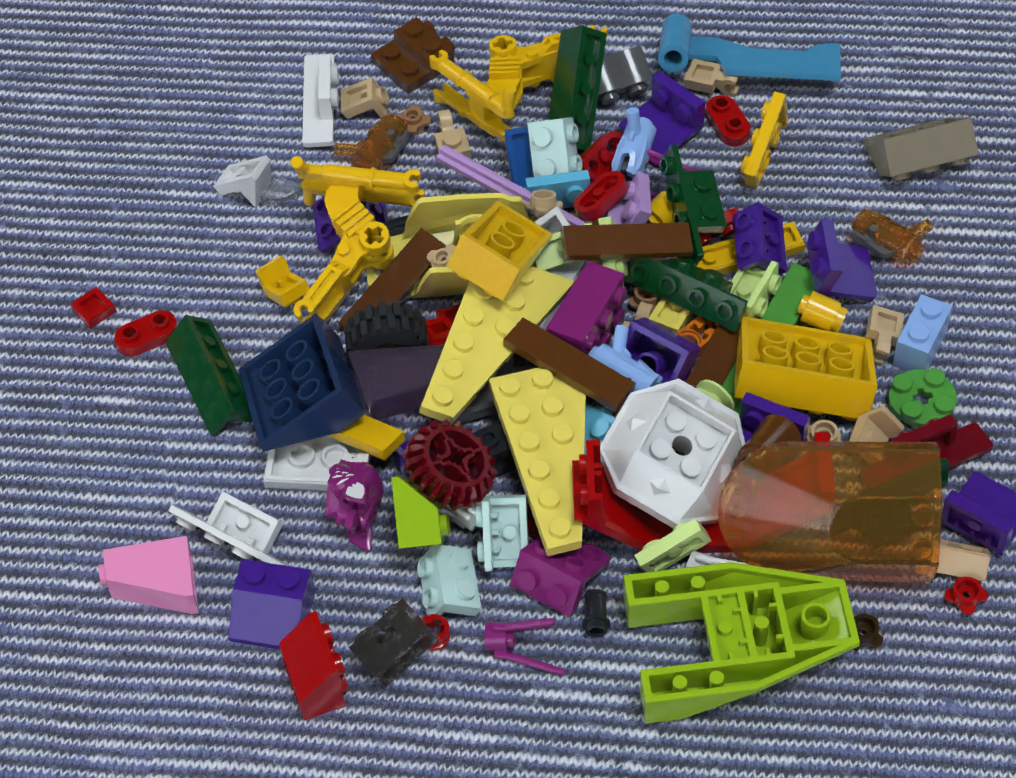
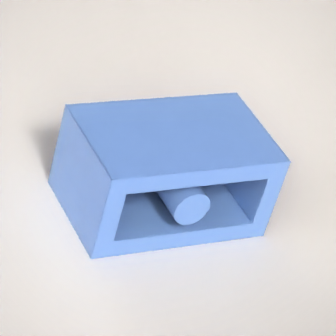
M921 294L897 340L893 366L905 371L915 369L928 370L948 330L953 305Z

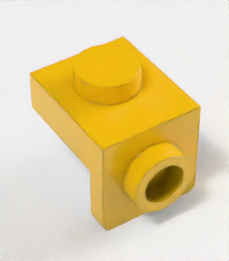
M282 256L276 257L256 270L266 297L283 307L295 304L310 289L305 279L290 271L286 259Z

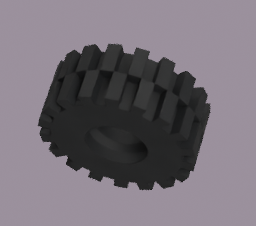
M385 301L378 302V307L373 308L372 304L365 306L364 312L358 309L354 312V318L349 317L347 319V326H344L347 361H349L352 369L356 367L357 372L360 374L367 371L368 377L372 378L376 374H381V379L388 378V374H394L395 377L402 376V371L406 370L408 373L415 371L414 365L421 367L424 364V359H428L430 346L425 316H422L419 309L413 311L412 305L406 303L404 307H400V302L393 301L392 305H386Z

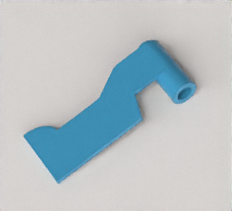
M682 14L669 15L662 24L658 62L668 72H679L686 67L688 60L698 59L716 61L720 64L724 74L731 76L840 81L841 79L840 43L815 45L807 51L757 49L716 37L691 36V22Z

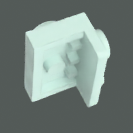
M572 117L527 123L534 177L582 171V159L580 155H577L576 147L579 132Z
M527 495L485 496L482 500V506H476V526L483 527V541H478L477 544L478 562H484L485 572L492 571L496 567H516L520 550L529 544Z
M440 544L432 545L425 555L420 558L417 566L418 576L421 577L423 589L422 603L426 608V614L442 615L443 612L476 616L482 608L471 549Z

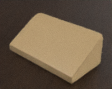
M922 535L919 537L915 567L917 569L958 577H972L978 581H985L990 561V550L984 547Z

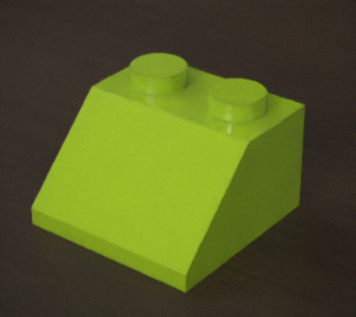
M405 475L391 477L399 549L442 544L445 541V536L451 533L449 512L442 513L438 502L435 500L431 502L428 500L427 495L418 492L416 486L408 483L409 479Z

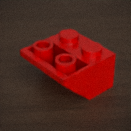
M317 611L309 613L279 642L282 659L304 721L346 707L343 693L349 691L344 675V665L339 652H335L333 646L334 639L328 622L321 624Z

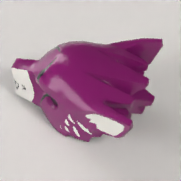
M344 452L340 462L329 469V474L331 475L327 482L326 517L335 519L336 525H343L346 528L348 540L352 544L370 552L373 541L372 522L383 499V482L375 468L370 465L369 454Z

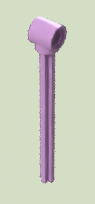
M442 145L439 149V153L435 158L439 163L494 193L520 196L524 203L531 201L532 192L446 145ZM526 208L527 211L530 212V213H532L533 215H535V216H537V217H539V218L542 217V216L536 215V214L534 213V210H533V209H528V208ZM562 210L571 225L586 224L581 219ZM626 259L627 267L629 265L630 259Z

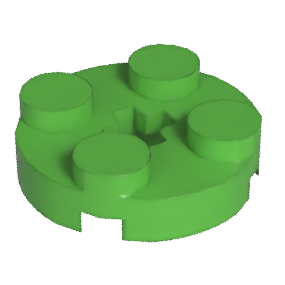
M936 368L929 370L915 369L896 375L893 378L888 395L889 411L900 422L902 420L906 424H910L912 430L923 426L933 418L940 419L950 414L953 415L957 403V394L954 386L945 378L944 372ZM917 396H924L928 398V403L922 404L920 400L914 399Z

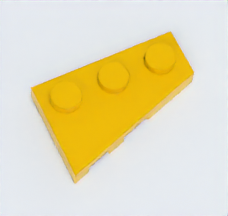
M774 91L771 101L764 103L761 113V119L764 120L761 128L754 130L751 139L752 152L750 156L746 155L741 165L740 173L744 174L745 186L754 189L758 188L771 158V150L769 148L777 147L780 141L781 128L785 129L789 121L786 94Z

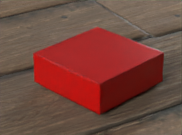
M97 287L70 303L72 311L90 329L117 312L115 305Z

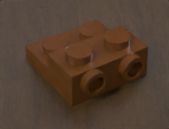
M415 17L393 31L394 40L371 53L372 63L407 94H410L441 74L430 67L429 56L435 55V57L439 58V50H444L448 53L449 60L454 63L455 47L447 36L440 38L436 34V30L430 21L422 22Z

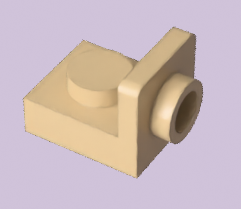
M372 77L341 89V113L347 119L374 109L381 118L388 115L387 104L390 101L386 89L383 86L380 87Z
M881 406L858 416L848 445L868 466L880 463L888 438L903 432L904 425L887 407Z

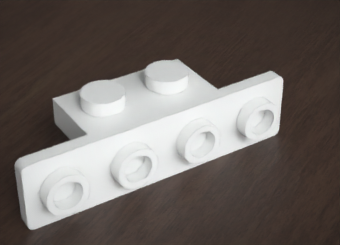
M333 54L306 55L304 57L302 136L304 147L332 146L334 142V107L339 106L338 89L334 88V85L339 84L338 66H334Z
M222 491L207 521L173 505L168 510L178 516L176 523L192 531H195L196 527L205 530L204 538L220 546L223 545L224 541L234 546L232 552L246 560H251L254 556L265 563L290 566L268 554L284 522Z

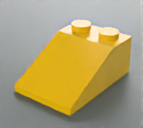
M497 200L462 234L446 266L455 271L456 275L460 278L469 280L481 287L487 295L504 301L516 288L548 244L553 234Z

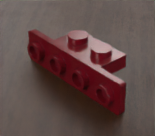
M952 414L940 419L933 418L917 429L897 434L891 439L888 459L859 472V479L868 490L944 458L949 461V469L992 451L993 443L977 422L958 429V423Z

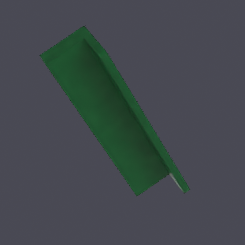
M584 25L561 32L548 119L573 118V122L578 127L579 139L576 142L577 152L583 153L592 144L607 33Z
M185 315L166 340V345L210 435L217 436L229 420L252 423L253 420L242 380L210 319Z

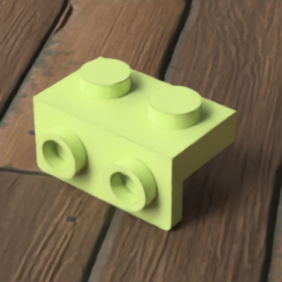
M771 261L767 270L756 266L745 271L738 269L731 281L733 286L730 293L748 301L743 316L751 318H762L768 307L769 297L771 294L775 295L781 285L782 277L778 275V262Z

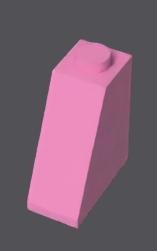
M187 536L103 550L104 564L98 565L101 585H108L112 598L188 614L199 613L193 556Z

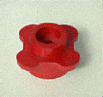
M959 577L955 581L953 588H948L945 591L944 597L947 602L954 603L960 607L963 614L971 615L975 612V607L980 602L987 601L988 592L982 588L976 579L972 577Z

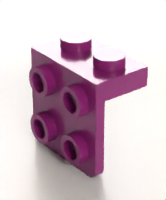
M538 537L520 550L510 586L571 617L577 612L586 582L606 568L611 558L603 553L599 547L582 542L580 549L547 556L541 537Z

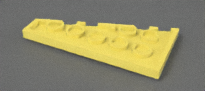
M531 266L516 288L504 301L487 295L481 287L469 281L419 413L440 421L448 419L452 425L476 398L477 393L487 382L489 383V379L493 378L499 368L515 354L503 346V340L523 317L538 326L556 308L557 303L568 294L575 281Z
M540 367L490 378L489 389L547 556L580 549L582 547V523L574 520L572 460H579V454H584L586 395L553 376L549 370L541 369Z

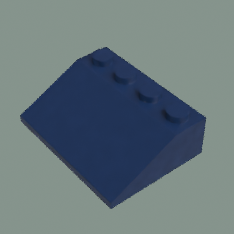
M317 313L238 369L258 442L264 452L339 433L349 425L356 423L360 417L366 414L341 339Z

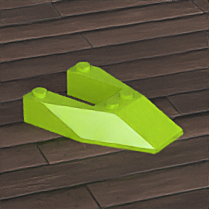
M734 562L623 575V598L629 628L703 619L712 660L709 662L640 670V696L645 724L684 719L746 697L860 646L844 579Z

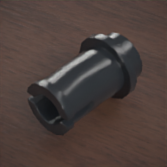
M591 589L584 594L585 618L582 620V627L588 636L602 637L607 633L611 625L610 620L607 618V593L600 589Z

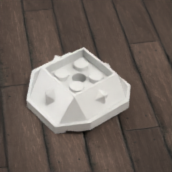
M675 379L631 392L600 444V463L603 464L613 493L673 529L678 524L693 519L704 525L717 523L743 477L737 474L734 468V460L738 457L740 448L745 444L739 414L681 379ZM672 446L680 447L684 451L685 456L677 454Z

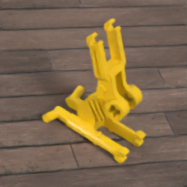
M591 25V26L589 27V28H592V29H595V30H596V26H595V25ZM602 27L601 32L607 33V27ZM561 33L547 35L541 43L525 47L517 46L516 40L511 36L501 35L492 38L489 42V79L485 84L475 78L471 72L465 71L449 60L446 51L439 50V58L435 57V55L429 56L430 67L454 82L456 87L460 86L464 89L466 95L469 96V100L451 88L449 84L444 83L442 84L443 91H439L436 88L433 89L434 101L440 104L446 103L456 110L460 116L469 119L493 137L496 136L505 143L504 130L512 128L503 123V120L499 117L511 119L515 116V108L518 103H522L523 88L528 86L537 87L540 85V82L548 79L554 82Z
M299 156L291 159L290 164L296 170L297 176L300 179H304L301 182L304 204L312 206L316 202V195H324L328 215L336 234L341 238L331 262L302 300H299L294 305V314L297 320L301 321V324L316 313L327 323L366 268L385 269L392 262L395 254L387 227L383 223L376 222L375 217L370 214L361 201L373 202V204L377 205L385 203L410 206L412 209L417 199L426 197L425 191L419 189L418 183L411 182L412 180H421L419 170L411 169L403 173L377 170L376 167L368 169L325 164L324 166L306 164ZM307 309L309 315L303 319L301 312Z

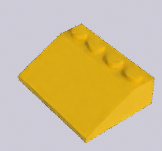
M743 316L738 336L734 398L742 400L746 392H749L787 408L803 409L816 415H823L825 413L838 415L851 421H855L859 415L871 411L878 385L870 338Z

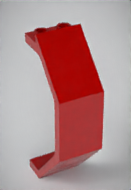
M829 432L814 433L813 448L809 453L775 468L760 481H747L738 485L718 522L708 525L701 524L712 541L696 551L700 553L748 552L833 512L836 487ZM600 439L586 440V454H579V460H572L574 520L639 551H642L643 547L650 541L660 540L672 533L673 528L613 493L604 468L600 463Z

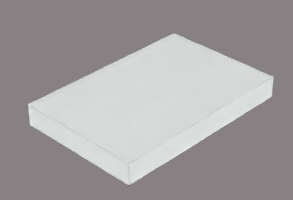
M329 436L269 450L263 480L264 487L327 491V482L331 475L329 474V469L340 462L344 452L368 453Z

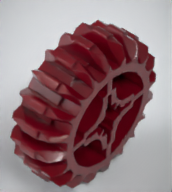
M448 419L440 422V424L434 420L427 426L424 425L422 428H419L407 443V450L403 457L406 461L403 471L411 474L408 483L416 484L418 486L417 491L427 495L428 500L431 502L437 501L440 510L449 505L454 512L461 507L467 510L485 498L486 494L493 487V480L497 473V470L493 467L497 459L489 456L492 447L483 446V436H474L472 434V427L465 430L462 429L460 421L452 426Z

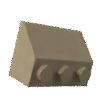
M947 117L863 138L864 146L880 176L892 177V181L910 178V172L920 169L922 174L940 170V164L950 162V166L966 164L969 162L968 157L979 155L972 118Z

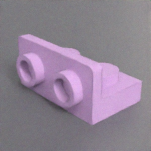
M638 171L632 181L626 182L628 187L626 193L605 213V217L611 216L616 224H646L652 214L649 175Z

